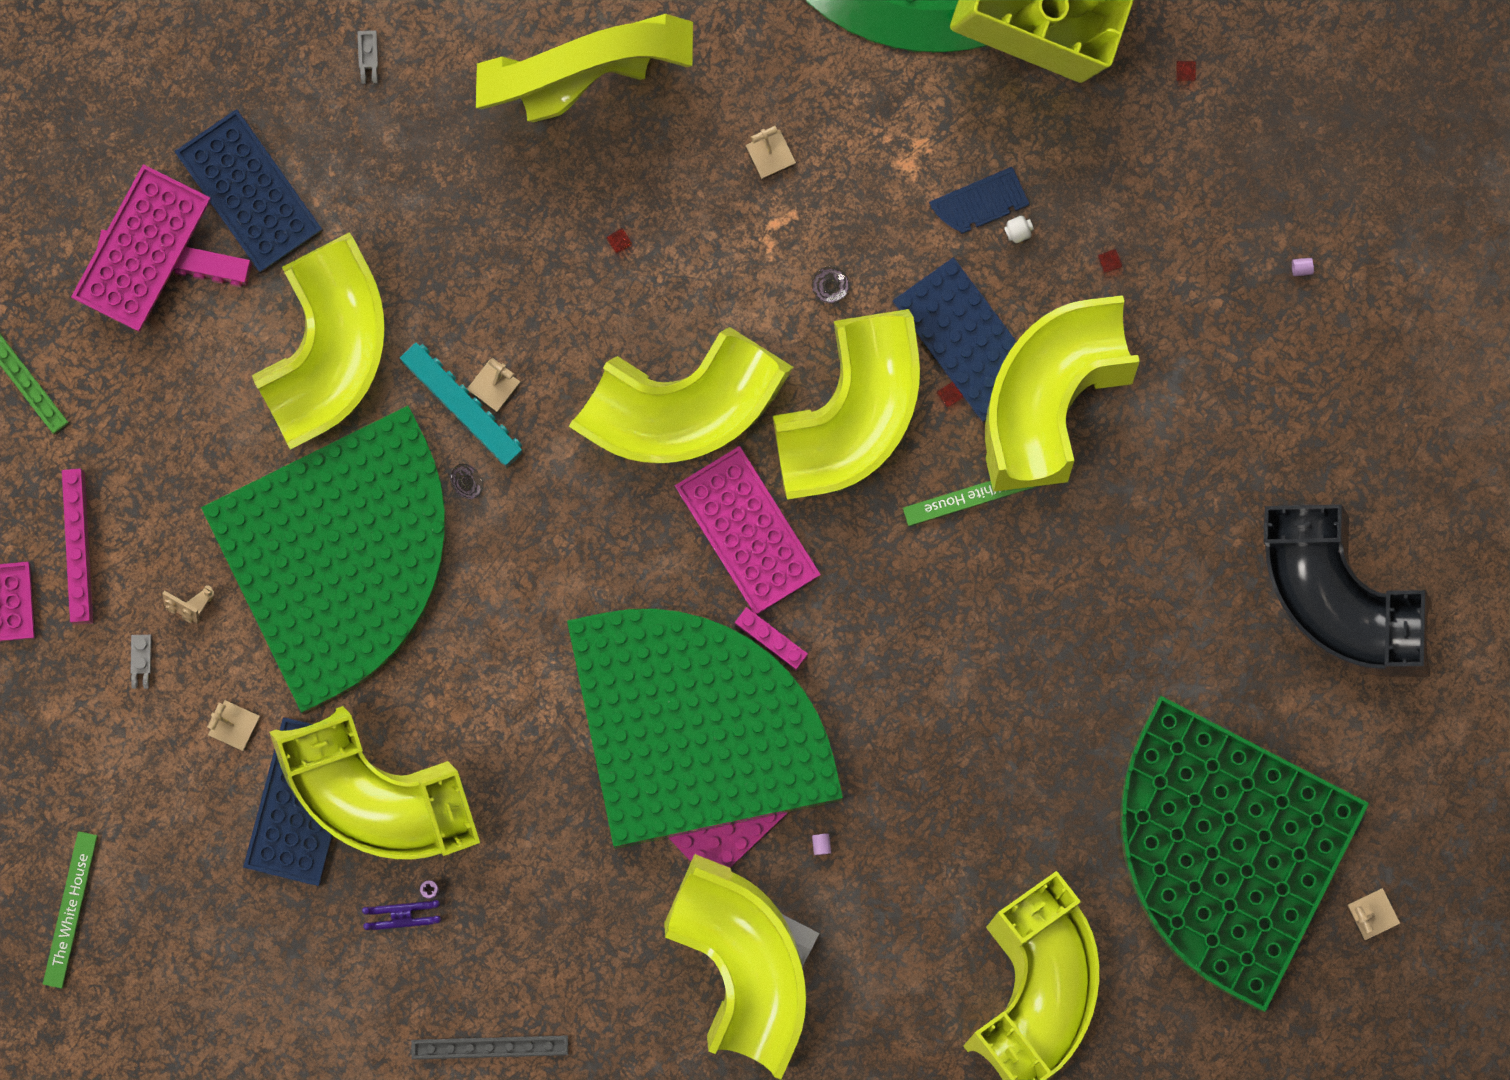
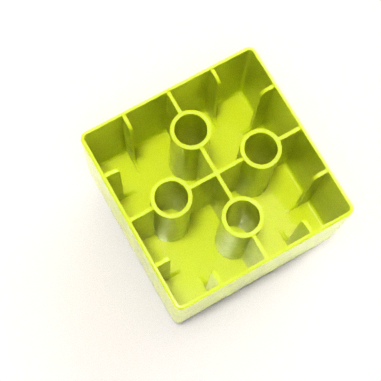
M958 0L950 28L953 32L1076 82L1083 83L1112 65L1134 0Z

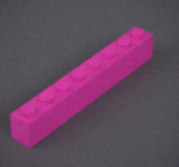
M101 229L98 246L107 230ZM185 247L173 271L181 276L191 274L196 279L204 280L206 277L212 279L215 283L223 284V281L230 282L231 286L241 287L248 284L252 263L250 260Z
M82 469L62 470L70 622L73 625L93 624L85 472Z

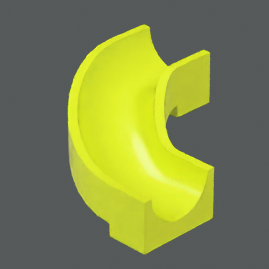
M350 232L282 267L303 307L305 315L304 337L298 350L290 358H284L252 375L256 387L269 407L290 450L327 431L348 416L368 391L380 362L384 340L382 302L373 275Z
M1123 296L1083 300L1059 307L1034 323L1018 339L1008 353L996 377L985 422L986 463L993 492L1068 482L1074 464V457L1066 428V414L1076 397L1092 384H1094L1095 389L1133 384L1140 362L1138 355L1131 356L1127 348L1123 326Z
M909 309L834 321L840 359V377L834 395L819 410L813 412L805 410L773 416L783 487L787 499L825 494L851 486L880 467L899 444L914 412L920 379L919 353L914 317Z
M731 327L719 333L699 368L689 377L678 381L656 382L650 380L647 374L617 356L606 362L603 367L604 373L598 386L581 412L572 420L569 427L607 451L630 460L648 463H669L693 459L724 446L753 425L776 398L794 367Z
M694 854L664 926L665 938L708 955L715 962L723 977L726 988L725 999L722 1001L707 1034L708 1051L716 1054L718 1050H729L743 1054L764 1065L772 1072L775 1078L781 1080L798 1043L805 1018V980L796 941L781 912L757 886L731 872V868Z

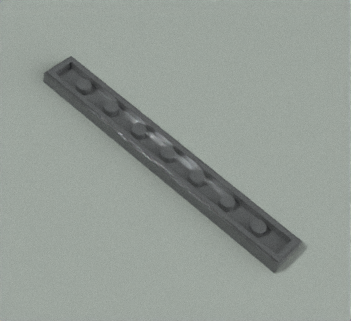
M568 1036L411 1040L412 1060L568 1055Z

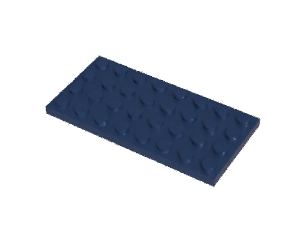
M237 109L174 151L204 195L211 198L210 203L260 274L323 231Z
M953 257L895 298L892 303L898 311L910 310L914 317L916 335L983 423L986 421L996 377L1008 353L1017 341Z
M283 717L279 731L295 730L313 724ZM274 749L243 868L319 886L333 835L321 827L296 798L285 779Z

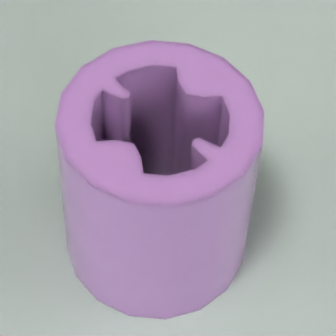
M1312 258L1292 259L1293 276L1313 275L1314 266Z
M829 834L813 835L814 855L831 854Z
M425 881L420 887V892L425 898L433 899L438 895L439 888L436 883ZM427 885L435 888L434 892L431 891L433 894L429 895L425 892Z

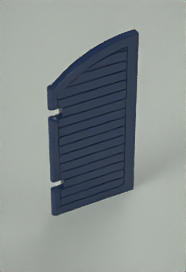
M1009 167L929 202L938 218L961 234L972 230L970 227L972 223H975L976 227H980L1010 214L1008 208L1012 206L1017 211L1030 205L1013 167Z

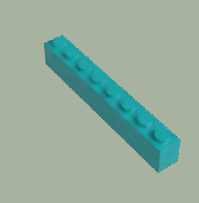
M417 343L413 344L400 357L401 362L508 468L523 453L521 449L522 444L516 438L512 440L507 435L509 431L502 424L498 426L494 422L496 418L489 411L485 413L481 408L483 405L477 398L472 399L468 395V389L463 384L459 386L455 382L456 377L450 371L446 373L441 368L443 364L436 357L432 359L428 355L430 351L423 344L421 346Z

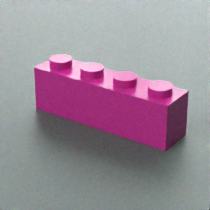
M747 607L735 621L737 628L794 671L798 670L808 656V653Z

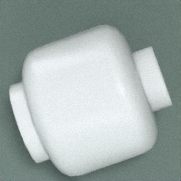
M1024 216L1009 220L1007 226L1004 227L1009 240H1013L1014 243L1031 238V231L1034 230L1031 220H1026Z

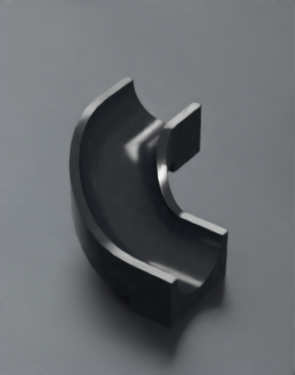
M1342 504L1265 506L1264 545L1266 546V562L1269 577L1282 607L1305 638L1332 660L1361 673L1386 677H1430L1427 655V618L1429 609H1432V601L1425 590H1403L1380 593L1366 586L1353 573L1348 555L1349 515Z

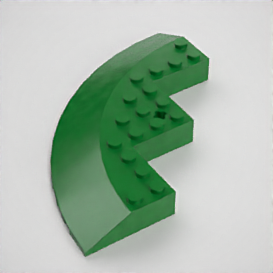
M806 0L808 5L819 11L823 17L841 26L847 32L859 35L876 44L891 46L894 49L900 48L919 53L957 52L960 50L969 51L988 46L951 30L950 24L958 0Z

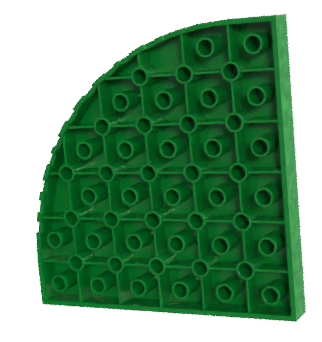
M409 406L201 507L303 715L355 689L385 666L406 643V640L415 631L436 589L443 564L446 542L444 494L436 463Z
M627 609L567 620L614 849L842 801L843 797L835 760L828 736L817 711L805 691L789 671L770 653L751 639L727 626L704 617L662 609Z
M1160 696L1144 724L1131 753L1123 783L1120 805V831L1129 879L1139 904L1152 927L1166 946L1188 968L1229 996L1260 1012H1265L1369 803Z

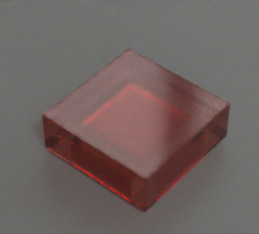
M1177 61L1176 81H1195L1196 61Z
M623 228L606 237L615 254L632 245Z
M1116 249L1097 256L1104 274L1122 268Z
M950 382L936 392L946 408L963 398L953 382Z

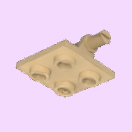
M776 126L767 130H760V133L751 136L753 142L746 145L761 179L796 164L781 131L777 130Z
M492 358L467 389L498 412L520 384V381L513 377L514 373L508 370L504 363L500 364Z
M205 586L202 592L188 602H184L166 591L163 592L164 606H166L165 608L173 614L177 612L182 615L185 621L189 623L193 621L196 624L199 622L201 611L214 596V591L210 586Z
M225 700L223 704L218 703L215 712L211 714L212 718L207 728L211 729L208 735L244 751L260 716Z
M1383 888L1348 904L1364 940L1400 924Z

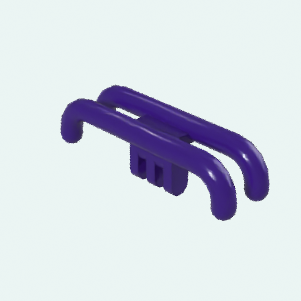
M438 900L364 907L362 913L365 915L391 913V920L393 921L365 923L363 928L365 930H381L438 924L441 922L440 916L412 919V911L438 908L440 903Z

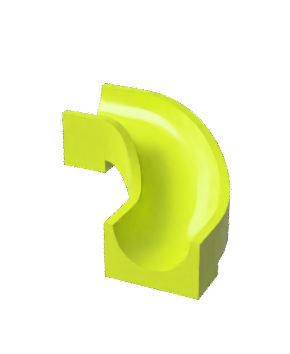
M663 14L631 24L594 32L523 61L498 57L477 63L476 108L485 109L521 98L526 109L527 121L537 122L562 115L596 79L605 73L613 72L642 80L645 79L650 58L684 67H691L693 64V22Z
M343 706L336 708V712L330 717L313 725L289 731H279L276 729L269 732L285 779L296 798L321 827L347 845L379 857L419 859L437 854L445 856L480 843L458 771L448 761L403 776L389 774L378 769L367 761L363 755L352 716Z
M1057 871L999 911L986 927L1011 959L1015 969V984L1005 1011L977 1030L964 1044V1048L967 1052L975 1051L984 1056L994 1066L1002 1080H1050L1070 1059L1081 1043L1094 1013L1099 987L1097 946L1089 923L1078 907L1081 901Z

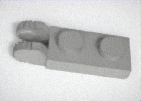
M358 31V59L361 84H366L367 81L365 69H372L373 83H378L377 31Z
M131 635L132 689H137L138 674H144L143 687L144 689L149 688L152 635Z

